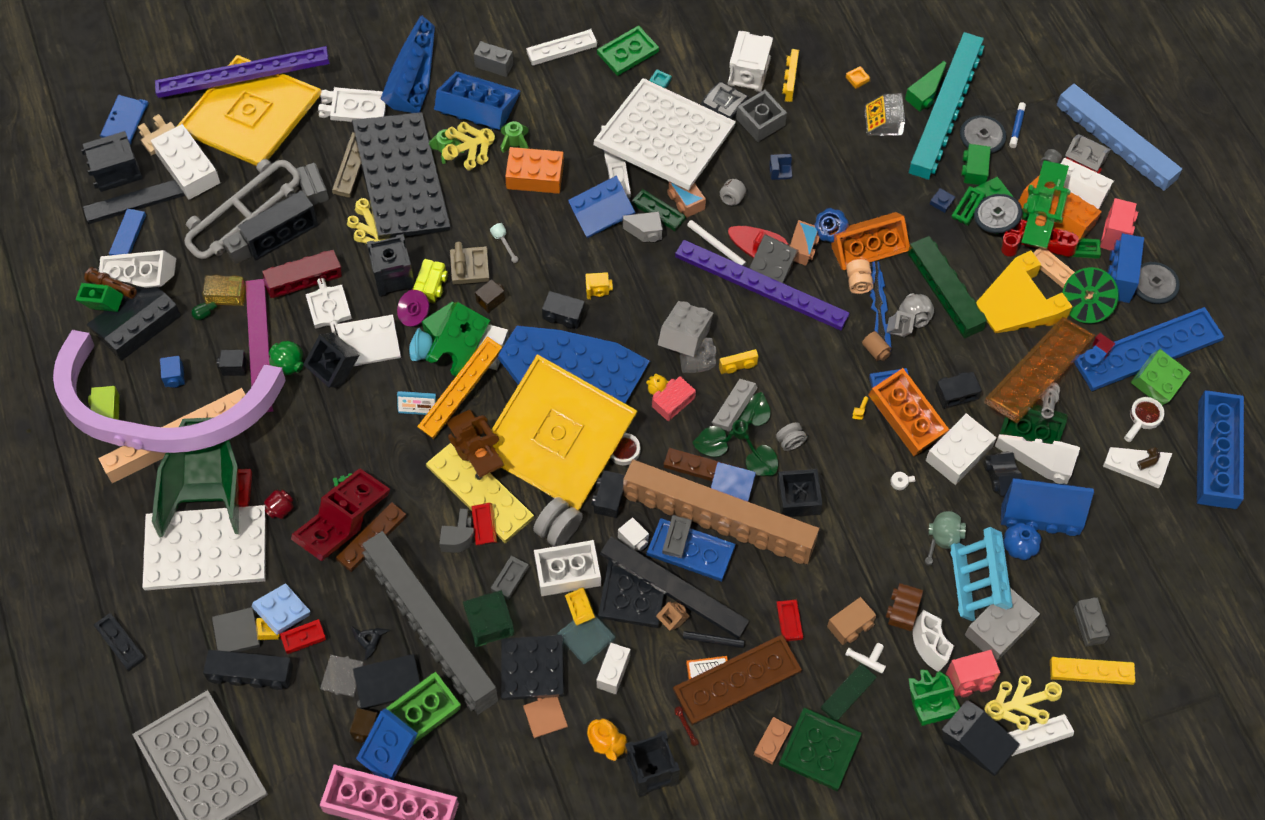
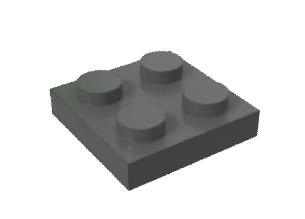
M764 235L750 269L784 283L798 253V249L768 235Z

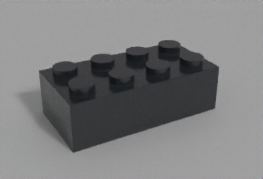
M303 191L292 194L284 201L276 203L266 211L260 212L257 216L244 221L238 228L248 245L251 256L257 261L318 226L312 203Z

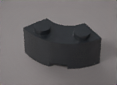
M1006 451L987 454L983 464L985 471L989 472L992 489L1000 496H1004L1013 478L1022 479V473L1016 466L1013 452Z

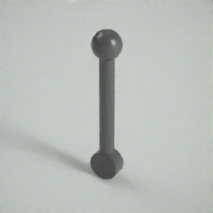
M934 538L932 539L928 557L925 559L927 566L933 563Z

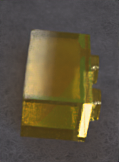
M236 275L206 276L202 295L206 304L214 301L216 305L243 306L246 285L243 277Z

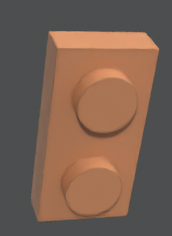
M773 717L754 755L773 765L792 726Z

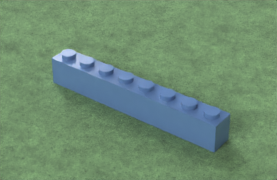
M1073 84L1060 95L1057 103L1060 110L1067 113L1075 122H1078L1088 132L1106 144L1114 153L1121 156L1157 187L1164 191L1178 179L1182 171L1180 166L1077 85Z

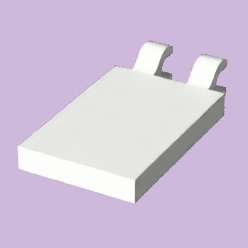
M334 87V92L321 90V103H324L319 104L318 111H320L319 117L321 118L330 116V120L352 122L354 119L383 117L385 115L386 103L381 100L383 93L381 91Z

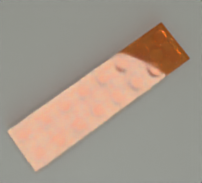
M1062 317L986 397L984 403L1018 423L1089 346L1095 335Z

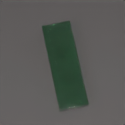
M860 664L820 709L837 722L876 680V676Z

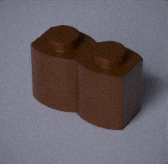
M901 583L898 589L894 588L891 600H894L893 607H888L886 617L890 618L888 624L912 631L923 590Z

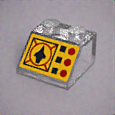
M883 94L865 104L867 135H902L905 125L902 94Z

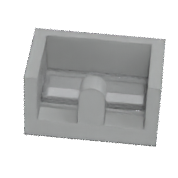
M1078 134L1073 138L1065 156L1098 171L1111 149Z

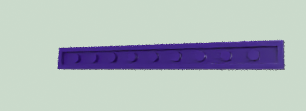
M325 46L155 80L156 95L158 98L330 64L328 49Z
M683 240L675 253V257L838 330H842L850 313L686 240Z

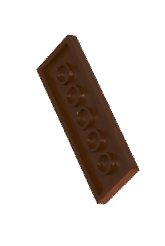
M780 635L674 686L673 691L692 726L800 673L802 670L783 635Z

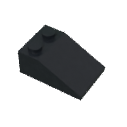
M968 700L942 729L943 742L994 776L1020 746V743L984 710Z

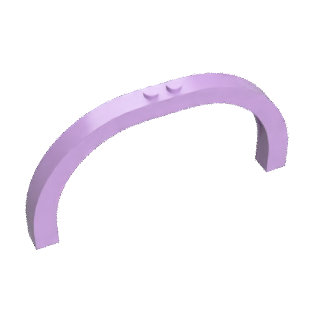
M71 331L58 353L53 374L54 387L61 406L69 420L82 432L98 440L118 446L166 453L200 450L222 443L240 434L267 412L286 381L282 368L264 365L248 393L229 410L198 424L161 428L99 415L79 400L76 392L78 375L94 347L90 333Z

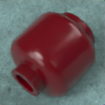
M283 489L281 491L275 490L265 499L266 509L264 511L271 518L276 516L282 519L293 509L294 505L292 502L294 499Z

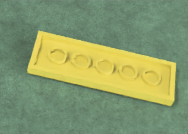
M451 443L426 463L427 468L471 511V506L492 503L496 535L504 543H507L534 519V515L491 473L483 476L481 480H477L475 478L476 471L469 461H462Z

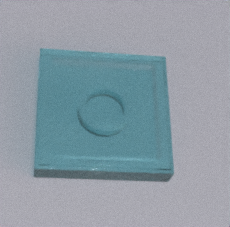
M596 616L577 626L573 620L557 633V635L563 636V642L584 665L615 639V636Z

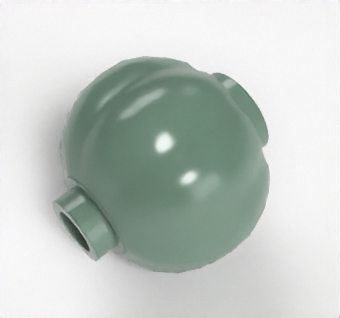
M942 512L936 516L933 523H929V535H933L935 543L942 548L951 549L953 543L958 544L960 539H965L966 523H961V517L954 512Z

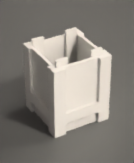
M745 31L738 32L730 60L728 85L751 88L762 92L771 58L769 53L773 41L772 37L765 35L763 37L756 36Z

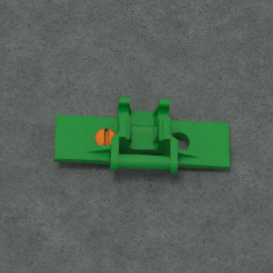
M1043 161L1037 187L1034 188L1033 185H1029L1027 203H1024L1022 209L1024 213L1029 215L1022 243L1047 249L1054 222H1063L1064 207L1067 196L1071 192V190L1064 188L1069 169L1068 165ZM1048 183H1052L1055 185V187L1047 188L1045 187V185ZM1054 195L1060 196L1055 215L1049 213Z

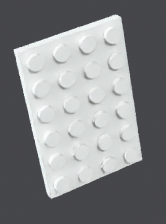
M266 506L239 507V534L234 533L227 508L175 512L163 537H158L152 524V514H146L143 589L156 590L266 581V512L264 511Z

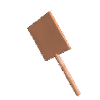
M558 697L537 698L538 701L523 705L534 738L568 727Z

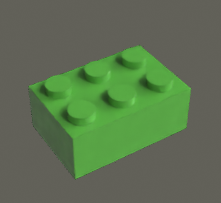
M434 672L386 709L418 733L413 742L415 744L459 711L461 705L438 674Z

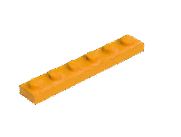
M487 336L417 427L434 439L495 361L503 347Z

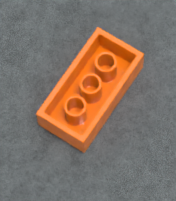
M1039 176L1029 185H1033L1036 188ZM1048 183L1045 185V187L1054 188L1055 185L1052 183ZM1029 185L1024 189L1018 201L1022 209L1024 203H1027ZM1070 192V195L1067 196L1062 215L1063 222H1054L1053 228L1076 234L1079 238V243L1094 228L1102 211L1084 201L1078 195ZM1053 196L1050 214L1055 215L1060 196Z
M903 368L873 387L869 393L871 400L913 456H916L941 439L949 431V428Z

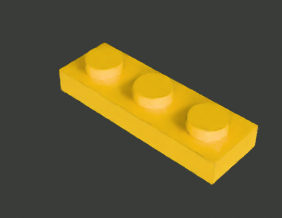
M792 49L791 56H787L786 66H789V70L786 69L784 80L788 81L784 83L782 94H786L785 101L792 102L799 50Z

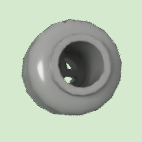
M729 179L720 190L722 201L731 206L739 204L746 194L745 185L737 179Z

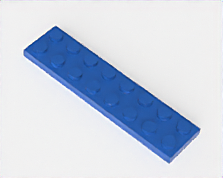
M1203 307L1115 341L1112 352L1093 371H1088L1082 367L1081 361L1084 354L1074 357L1073 362L1090 390L1094 391L1137 374L1150 355L1159 349L1163 350L1173 359L1222 341L1224 335L1206 308Z

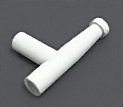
M880 643L876 644L870 657L851 650V648H848L845 654L880 673H883L886 667L877 662L884 648Z

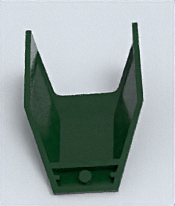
M214 417L182 419L179 427L198 424ZM229 439L200 450L165 453L157 469L152 524L158 537L164 536L180 503L217 500L225 502L234 533L239 534L238 467Z

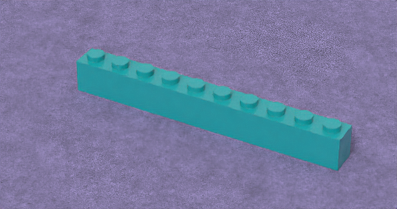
M963 33L912 159L909 174L928 180L931 173L935 174L938 166L936 161H940L943 154L941 148L942 146L946 147L949 138L946 135L947 133L951 134L954 126L952 120L956 121L959 113L957 108L961 107L964 101L962 95L967 94L970 85L967 82L972 81L975 72L972 70L977 68L980 60L977 58L978 55L982 56L985 47L982 45L984 38Z

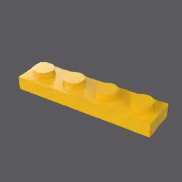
M1058 657L1050 659L1051 679L1127 685H1134L1135 669L1132 662Z

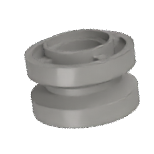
M797 422L783 427L776 434L777 440L782 442L781 447L784 451H790L799 447L807 439L805 432L801 431V425Z

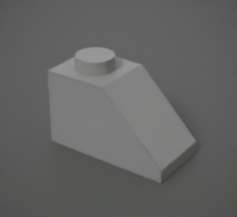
M659 212L623 216V229L643 242L662 240Z

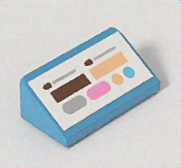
M397 392L399 413L427 415L437 402L436 394Z

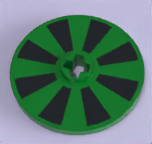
M1089 267L1076 271L1068 278L1063 288L1064 296L1072 305L1069 315L1083 323L1103 321L1113 313L1119 299L1116 281L1109 273L1099 268ZM1088 291L1094 292L1092 295L1093 299L1086 298L1088 297Z

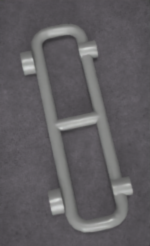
M267 159L261 160L256 166L260 174L202 221L197 216H192L188 219L186 226L190 231L184 239L187 249L200 259L209 258L213 254L217 256L222 255L225 252L222 240L237 232L240 233L238 228L240 224L271 208L284 196L289 198L292 194H295L294 188L300 182L298 170L286 160H278L272 164ZM285 167L293 175V180L282 185L279 192L251 213L242 204L240 199L278 168ZM233 205L246 217L219 241L211 243L210 248L204 252L199 251L192 243L193 237Z

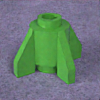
M510 122L501 128V133L505 135L501 145L503 153L510 146H520V148L528 149V145L523 137L528 133V127L518 122Z
M444 129L437 133L429 142L431 149L439 150L442 153L443 148L448 144L457 146L462 143L457 138L448 139L445 135L447 129ZM442 156V164H446V159Z

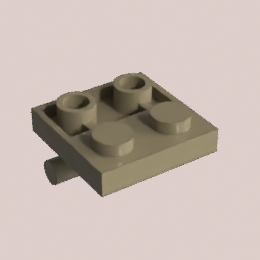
M456 242L455 249H450L452 283L488 282L487 246L462 248V243Z

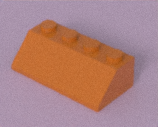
M897 212L850 225L841 233L835 234L837 231L829 232V235L834 234V242L831 243V246L842 270H846L847 264L851 261L863 259L870 263L907 252L910 247L904 215Z

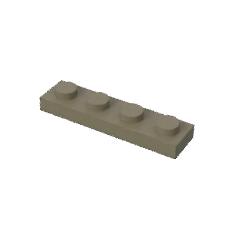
M352 132L332 189L333 194L349 198L361 167L354 132Z

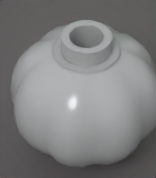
M912 293L906 296L899 307V311L915 315L913 327L915 325V327L920 328L927 325L933 317L934 306L926 295Z

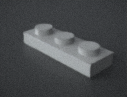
M739 379L713 419V426L731 431L733 423L738 420L757 390L756 383Z

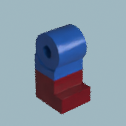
M1101 333L1095 337L1092 344L1094 346L1093 349L1086 351L1081 361L1082 367L1088 371L1095 370L1112 352L1115 346L1113 341Z

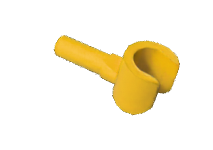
M864 397L860 408L854 407L853 419H863L868 397Z

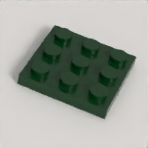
M803 708L779 765L838 791L862 733Z

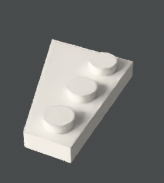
M1110 447L1103 467L1159 488L1172 453L1160 452L1161 456L1156 465L1140 470L1137 466V461L1147 458L1149 456L1147 451Z

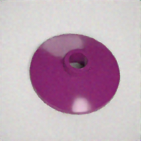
M419 290L406 292L399 300L397 306L399 320L409 327L421 324L429 311L428 298Z

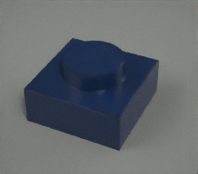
M940 188L931 199L930 205L945 213L955 201V196Z

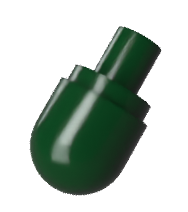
M214 301L207 305L205 302L192 309V317L195 320H203L211 314V310L217 308V305Z

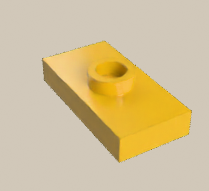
M584 587L565 595L576 626L595 618Z

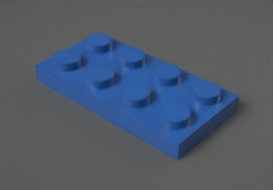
M660 518L647 550V556L722 582L735 544L690 528L682 559L662 554L670 521Z

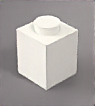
M632 517L618 529V538L626 546L637 552L638 550L642 551L648 545L649 533Z

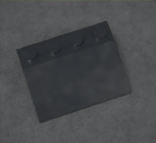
M137 286L136 296L132 299L124 296L117 312L104 311L86 324L120 361L124 360L181 317L177 305L157 287L144 288Z

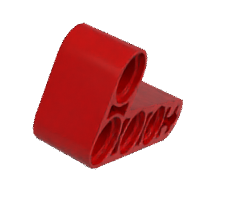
M1021 219L1014 228L1005 232L1001 247L1004 255L1014 256L1018 252L1020 244L1039 248L1022 243L1027 224L1026 220ZM1052 228L1051 240H1049L1047 250L1064 256L1074 255L1079 241L1078 236L1072 232Z

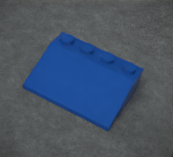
M456 71L436 91L434 110L440 111L442 114L454 115L459 119L470 120L475 124H483L491 129H500L506 123L520 95V90Z
M1013 478L1002 502L1001 525L1012 527L1016 523L1032 525L1036 530H1045L1048 533L1060 532L1066 533L1069 536L1080 535L1085 526L1094 489Z

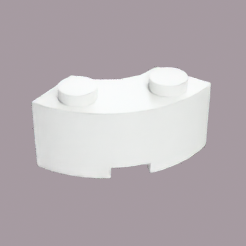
M923 610L914 622V644L922 659L939 672L948 662L954 645L947 641L942 633V620Z

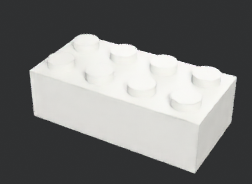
M183 124L151 140L157 156L181 187L188 200L220 184L216 169Z

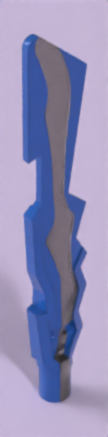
M874 261L872 263L873 273L871 275L874 286L870 297L873 300L871 309L876 312L875 331L891 347L890 334L887 333L888 324H885V313L888 311L886 296L883 291L885 284L880 270V263Z

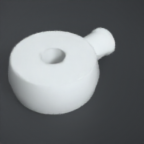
M896 472L892 475L890 482L894 489L903 490L908 486L909 482H915V477H908L903 472Z

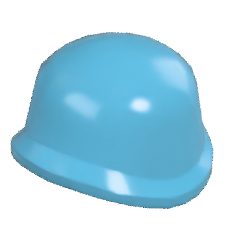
M420 328L415 332L409 346V354L412 361L426 359V355L433 343L432 337L428 333L421 331Z

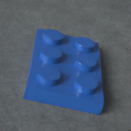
M385 708L380 712L356 759L376 776L393 780L418 733Z

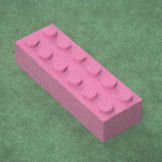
M334 765L320 807L324 813L350 820H454L458 808V800L455 796Z

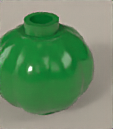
M292 341L275 343L268 353L270 356V366L282 368L284 375H290L295 371L299 372L304 366L302 362L303 351L299 345Z

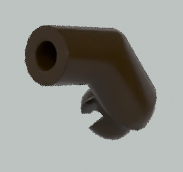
M1156 447L1147 450L1149 455L1147 458L1137 461V466L1140 470L1157 464L1161 455Z

